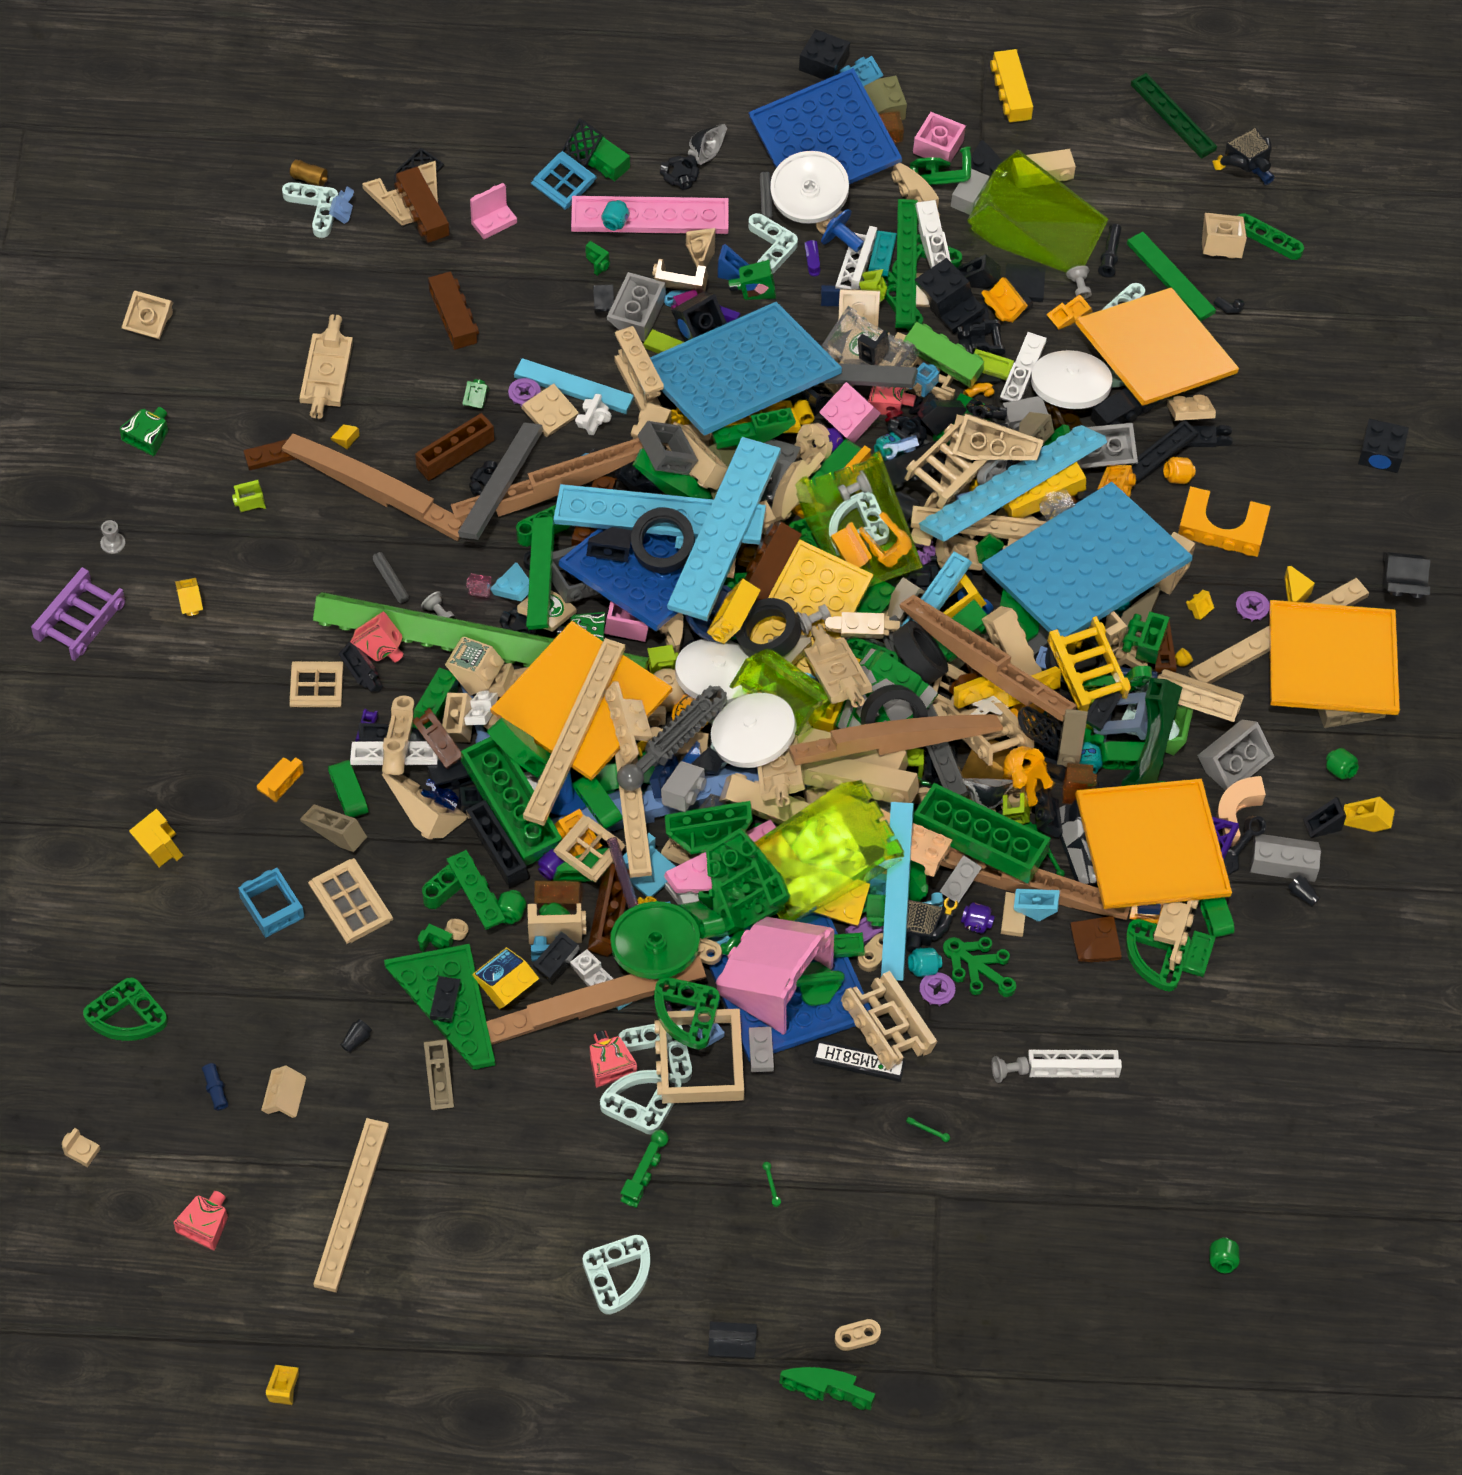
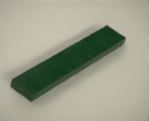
M1147 73L1131 81V86L1201 159L1217 150V145Z

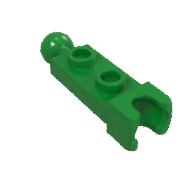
M658 1129L652 1133L651 1142L632 1180L627 1179L621 1191V1202L631 1207H638L643 1197V1186L647 1187L652 1176L650 1172L653 1166L657 1167L660 1162L661 1154H659V1149L668 1143L669 1137L664 1130Z

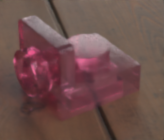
M471 574L466 583V587L469 588V595L488 598L490 596L492 577Z

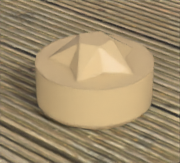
M451 919L448 921L445 931L452 933L454 940H462L467 935L468 925L460 919Z

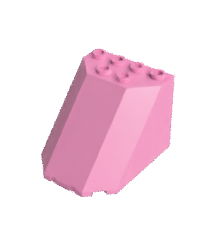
M765 917L755 923L750 930L747 929L743 933L738 947L732 948L728 955L727 964L719 975L716 984L720 996L784 1035L786 1033V1005L796 990L797 980L810 962L814 959L830 970L833 968L834 929Z

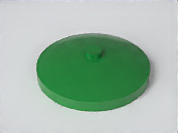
M646 902L628 909L617 919L611 931V949L617 963L630 974L646 979H663L682 972L695 960L700 948V932L695 919L683 908L667 902Z

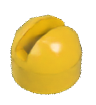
M1181 648L1175 654L1176 664L1180 667H1185L1193 661L1190 653L1184 648Z

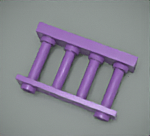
M82 567L31 626L34 639L41 642L45 636H51L67 645L71 659L76 661L79 656L85 653L87 646L117 610L123 608L125 604L123 589L119 588L114 595H111L91 584L89 571ZM89 591L107 601V603L99 610L79 599V596L83 592ZM71 606H76L94 616V619L89 625H86L66 614ZM62 620L82 633L76 640H73L53 627L58 621Z

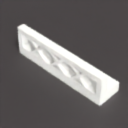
M869 226L867 235L855 233L864 241L863 247L857 252L860 255L859 259L854 260L851 257L856 252L848 247L835 289H860L859 282L863 281L862 274L866 272L875 244L877 227ZM854 267L855 272L849 273L846 269ZM849 280L851 282V287L841 285V283Z
M409 741L405 765H437L439 758L427 741ZM352 742L351 765H383V742Z
M1118 1050L1028 1051L1029 1077H1119L1122 1068ZM1034 1057H1043L1044 1059H1034ZM1103 1057H1113V1059H1102V1058H1103Z

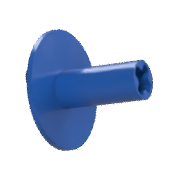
M851 210L843 211L828 223L827 230L821 239L822 244H827L837 236L856 253L863 247L864 241L845 226L850 218Z
M570 770L550 812L552 814L567 816L578 809L582 811L586 808V805L572 785Z

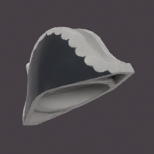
M720 124L695 133L689 142L691 149H689L688 155L696 157L699 165L714 158L722 145L727 130L726 125Z
M962 778V783L969 789L971 799L989 809L995 808L1003 802V795H1006L1008 790L1013 787V780Z

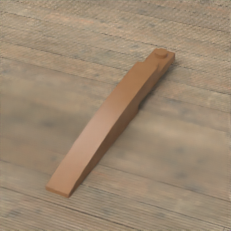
M292 434L283 445L282 451L387 507L390 504L456 541H459L461 538L458 531L464 522H461L460 519H455L453 513L434 504L433 498L351 457L296 434Z
M639 438L528 473L529 480L510 485L496 509L497 515L499 517L555 497L559 493L560 484L581 486L634 461L639 450L644 449ZM479 496L451 504L455 519H460L461 522H464Z
M913 594L900 603V608L947 649L1024 705L1029 706L1034 703L1060 721L1064 720L1066 709L1076 710V704L1011 664L1010 655Z
M950 715L885 721L831 730V738L789 746V754L795 766L875 749L879 755L1003 731V726L997 715Z
M950 847L945 859H942L940 864L954 870L963 855L982 866L974 881L1014 893L1016 889L1060 890L1059 905L1127 920L1130 907L1104 909L1099 888L1042 869H1038L1030 883L1027 884Z
M700 956L696 957L685 970L670 978L688 982L707 978ZM630 974L528 1005L526 1009L487 1021L490 1041L494 1045L577 1017L579 1019L652 996L655 993V986L659 979H646ZM668 985L662 988L663 992L669 989Z

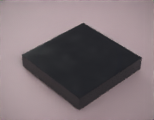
M1007 263L1005 278H1007L1019 295H1027L1033 302H1043L1046 267Z

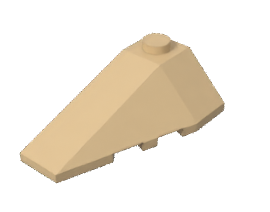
M966 413L952 454L970 460H1037L1044 440Z
M382 774L414 827L421 831L423 837L427 839L444 838L467 819V815L449 802L443 804L438 801L436 794L419 789L420 785L403 774Z

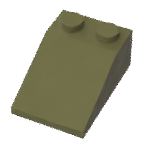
M897 76L880 78L864 86L883 123L904 120L906 118L907 103Z

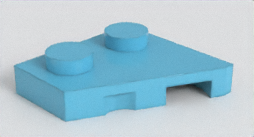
M515 562L490 589L496 596L522 601L529 592V578L519 564Z

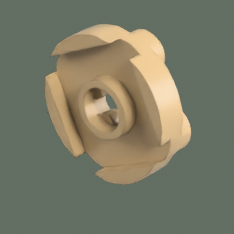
M819 423L806 424L799 430L795 446L801 447L800 457L803 460L808 455L819 451L825 457L822 462L831 455L833 445L832 442H829L828 435L830 433L825 426ZM813 440H815L814 443H815L816 447H813V445H812V441H813Z

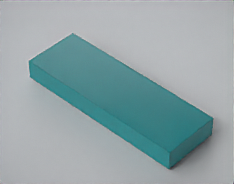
M877 231L868 272L883 269L881 276H888L897 233Z

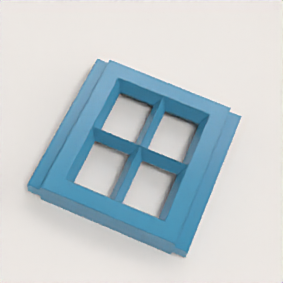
M562 151L533 179L531 185L566 210L572 205V196H581L594 183L597 177ZM560 163L571 170L564 178L554 171ZM550 173L561 180L554 188L544 181ZM573 173L584 180L577 188L567 181ZM563 183L574 190L567 198L557 191Z

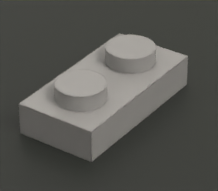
M963 855L940 890V893L950 897L954 902L957 900L959 903L982 866Z
M750 1027L751 1072L774 1071L771 1027Z

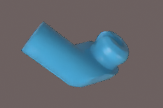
M672 290L664 297L665 305L671 307L673 305V296L691 290Z

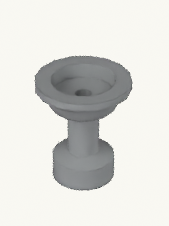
M1076 266L1066 273L1067 278L1077 283L1076 297L1081 295L1083 299L1089 298L1092 295L1090 287L1085 286L1084 282L1090 271L1087 266Z
M862 470L856 478V483L848 487L844 485L837 487L844 501L849 500L850 494L860 489L863 492H873Z
M105 521L101 526L102 534L104 535L100 541L101 548L109 554L118 553L125 547V538L118 533V525L115 521Z
M439 591L429 595L421 604L422 610H434L438 616L455 619V615L451 611L446 612L440 605L442 594Z
M825 604L818 607V612L809 616L806 613L796 612L801 629L805 635H808L812 629V623L821 619L825 621L826 618L831 617Z
M998 1056L992 1058V1073L997 1083L1002 1082L1008 1072L1018 1071L1019 1075L1029 1073V1064L1026 1057H1018L1015 1063L1008 1064L1003 1059H999Z

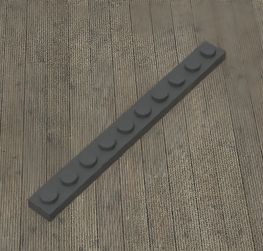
M894 615L889 620L899 621V618ZM889 632V636L883 637L886 648L897 653L901 663L909 668L894 644V632ZM933 703L927 709L928 717L938 716ZM949 741L926 746L942 786L963 797L969 795L968 787L962 783L963 775Z

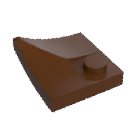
M1114 916L1070 922L1074 947L1079 962H1104L1122 959Z

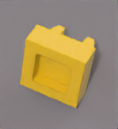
M1205 590L1194 594L1192 600L1186 601L1188 609L1192 610L1194 617L1199 620L1214 609L1209 591Z

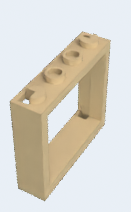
M718 1009L714 1023H731L734 1085L669 1088L666 1031L659 1020H654L655 1034H659L660 1041H655L656 1054H660V1061H656V1073L661 1075V1082H657V1095H662V1104L744 1100L740 1009ZM695 1010L667 1011V1013L676 1025L692 1024ZM706 1013L698 1016V1020L701 1022H708L711 1019Z

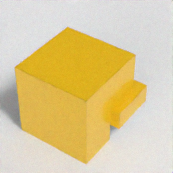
M155 809L129 832L160 868L172 857L178 861L183 854L171 839L176 835V832L170 827L163 815Z

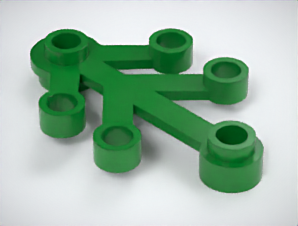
M953 937L944 942L943 951L952 961V979L955 982H962L965 979L966 972L961 968L960 958L968 963L971 982L969 990L973 995H979L983 991V983L979 980L978 971L998 985L1000 995L1010 997L1015 993L1016 982L1012 978H1004L985 965L992 963L1007 964L1010 957L1007 950L1001 949L997 954L976 956L967 952L981 950L982 952L990 951L992 940L988 937H982L976 942H963L961 939ZM986 942L989 944V946L985 947L982 945V943ZM954 945V946H957L958 948H957V949H952L950 946ZM1005 955L1006 959H1001L999 956ZM955 973H961L962 976L957 977ZM1004 983H1009V984H1011V986H1010V987H1006V986H1004ZM978 985L980 989L976 990L973 986Z

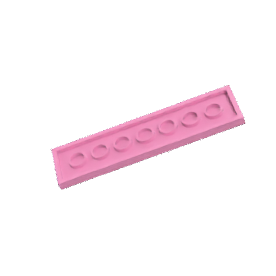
M572 196L571 232L686 233L688 231L716 228L715 234H728V198ZM620 200L627 205L630 216L622 229L613 231L603 225L601 214L608 202Z

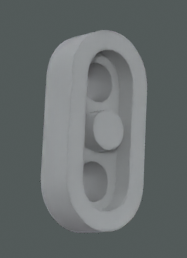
M989 460L977 474L979 485L985 484L993 476L1006 471L1007 460Z

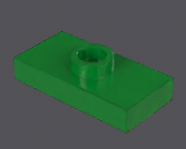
M1194 931L1182 971L1204 977L1215 936Z

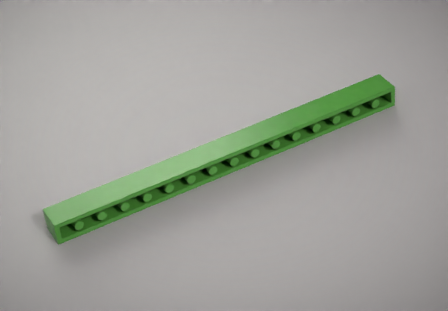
M323 592L316 596L313 621H318L319 625L331 626L333 624L338 625L342 630L357 629L384 611L402 634V642L412 643L417 641L426 647L437 645L441 646L443 650L453 651L460 639L467 637L492 646L504 662H522L526 667H529L554 640L553 638ZM623 653L624 656L647 670L648 657Z

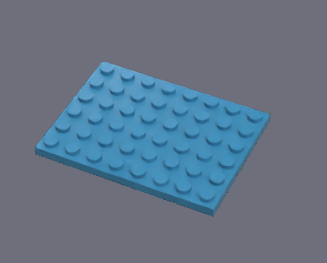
M777 302L650 357L664 385V389L661 391L704 436L842 373V367Z
M1110 482L982 562V568L1048 632L1058 629L1060 636L1063 635L1065 637L1085 630L1091 625L1093 617L1097 616L1098 620L1104 618L1192 561V555L1113 482Z

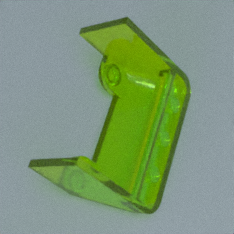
M764 649L745 659L729 686L733 689L741 685L742 689L749 694L758 692L769 693L785 700L790 705L796 718L797 731L795 735L797 736L810 730L831 704L820 683L770 649Z

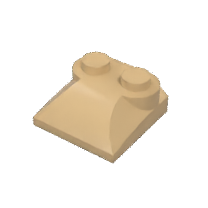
M134 291L122 329L160 339L167 320L172 316L173 302Z
M954 535L944 542L937 539L935 551L939 567L942 568L954 551L972 562L968 570H982V564L978 561L975 547L978 542L959 535Z

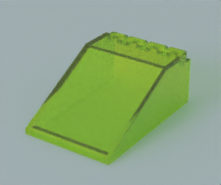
M1016 150L994 170L967 221L972 225L971 229L993 246L1067 273L1073 267L1085 266L1108 218L1020 150Z
M880 451L875 452L867 461L852 465L854 473H852L850 467L834 471L835 480L832 474L828 473L815 478L816 486H814L812 479L808 480L807 476L802 477L795 484L797 489L796 495L806 522L821 550L842 559L841 556L836 555L829 536V525L832 515L839 505L844 502L837 487L841 485L848 487L856 483V478L862 470L873 491L872 494L875 496L881 512H885L899 529L905 531L912 543V548L908 554L902 555L897 560V564L892 568L886 567L877 561L878 558L873 555L870 548L868 549L872 559L869 564L861 569L874 575L869 587L923 568ZM860 489L850 494V497L863 491ZM863 500L867 505V509H869V502ZM857 508L850 511L843 518L838 531L846 528L850 522L853 523L856 530L861 526L865 527ZM876 515L867 517L870 521H877L879 519ZM879 527L876 528V529H877L876 534H879V536H883V535H881L880 532H879ZM890 528L888 541L880 545L883 551H887L897 541V536Z
M862 780L839 784L755 841V844L783 876L790 894L788 902L784 904V910L777 913L780 919L796 922L877 877L904 857L905 851L898 839L890 840L895 834L888 821H879L884 817V814L876 800L869 803L873 795L867 784H863Z

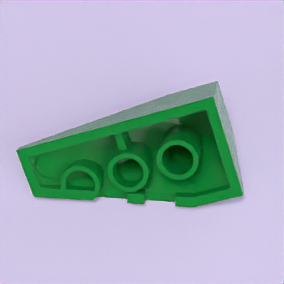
M645 449L639 450L633 466L665 494L702 499L711 498L710 488L705 489L697 483V478L690 474L684 475L657 471L653 467Z

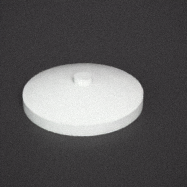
M804 151L789 156L778 165L771 179V196L776 208L787 218L800 223H817L831 218L841 210L849 194L848 176L842 164L834 157L818 151Z
M1069 350L1057 351L1043 356L1035 363L1032 369L1031 384L1037 395L1050 404L1069 409H1082L1097 405L1107 398L1112 387V374L1104 362L1090 354Z
M701 639L690 643L681 650L676 660L675 677L682 690L694 699L699 694L701 695L703 690H706L710 685L720 686L724 692H727V705L733 700L747 695L748 689L756 690L760 678V667L758 661L748 657L740 644L728 640L723 644L721 642Z
M769 693L747 694L733 700L718 713L711 728L712 744L719 757L728 764L742 768L762 766L774 761L789 748L796 734V718L790 705L776 695Z

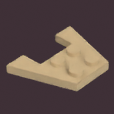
M436 161L420 165L418 168L438 203ZM381 178L362 183L363 189L399 224L406 225L413 222L409 208H405L401 193L398 194L396 190L387 192Z

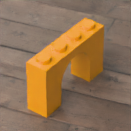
M1190 486L1178 534L1208 546L1212 545L1228 551L1232 550L1248 556L1258 557L1271 506L1250 501L1246 520L1241 526L1235 529H1221L1214 526L1206 516L1210 491Z

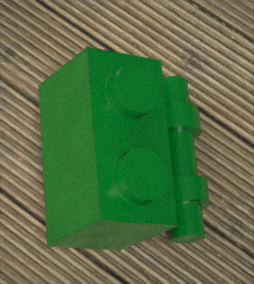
M1149 611L1146 622L1141 621V615L1134 614L1128 624V633L1123 638L1122 642L1124 645L1122 650L1128 653L1131 647L1136 646L1135 659L1156 664L1170 617ZM1138 631H1142L1141 637L1136 636Z

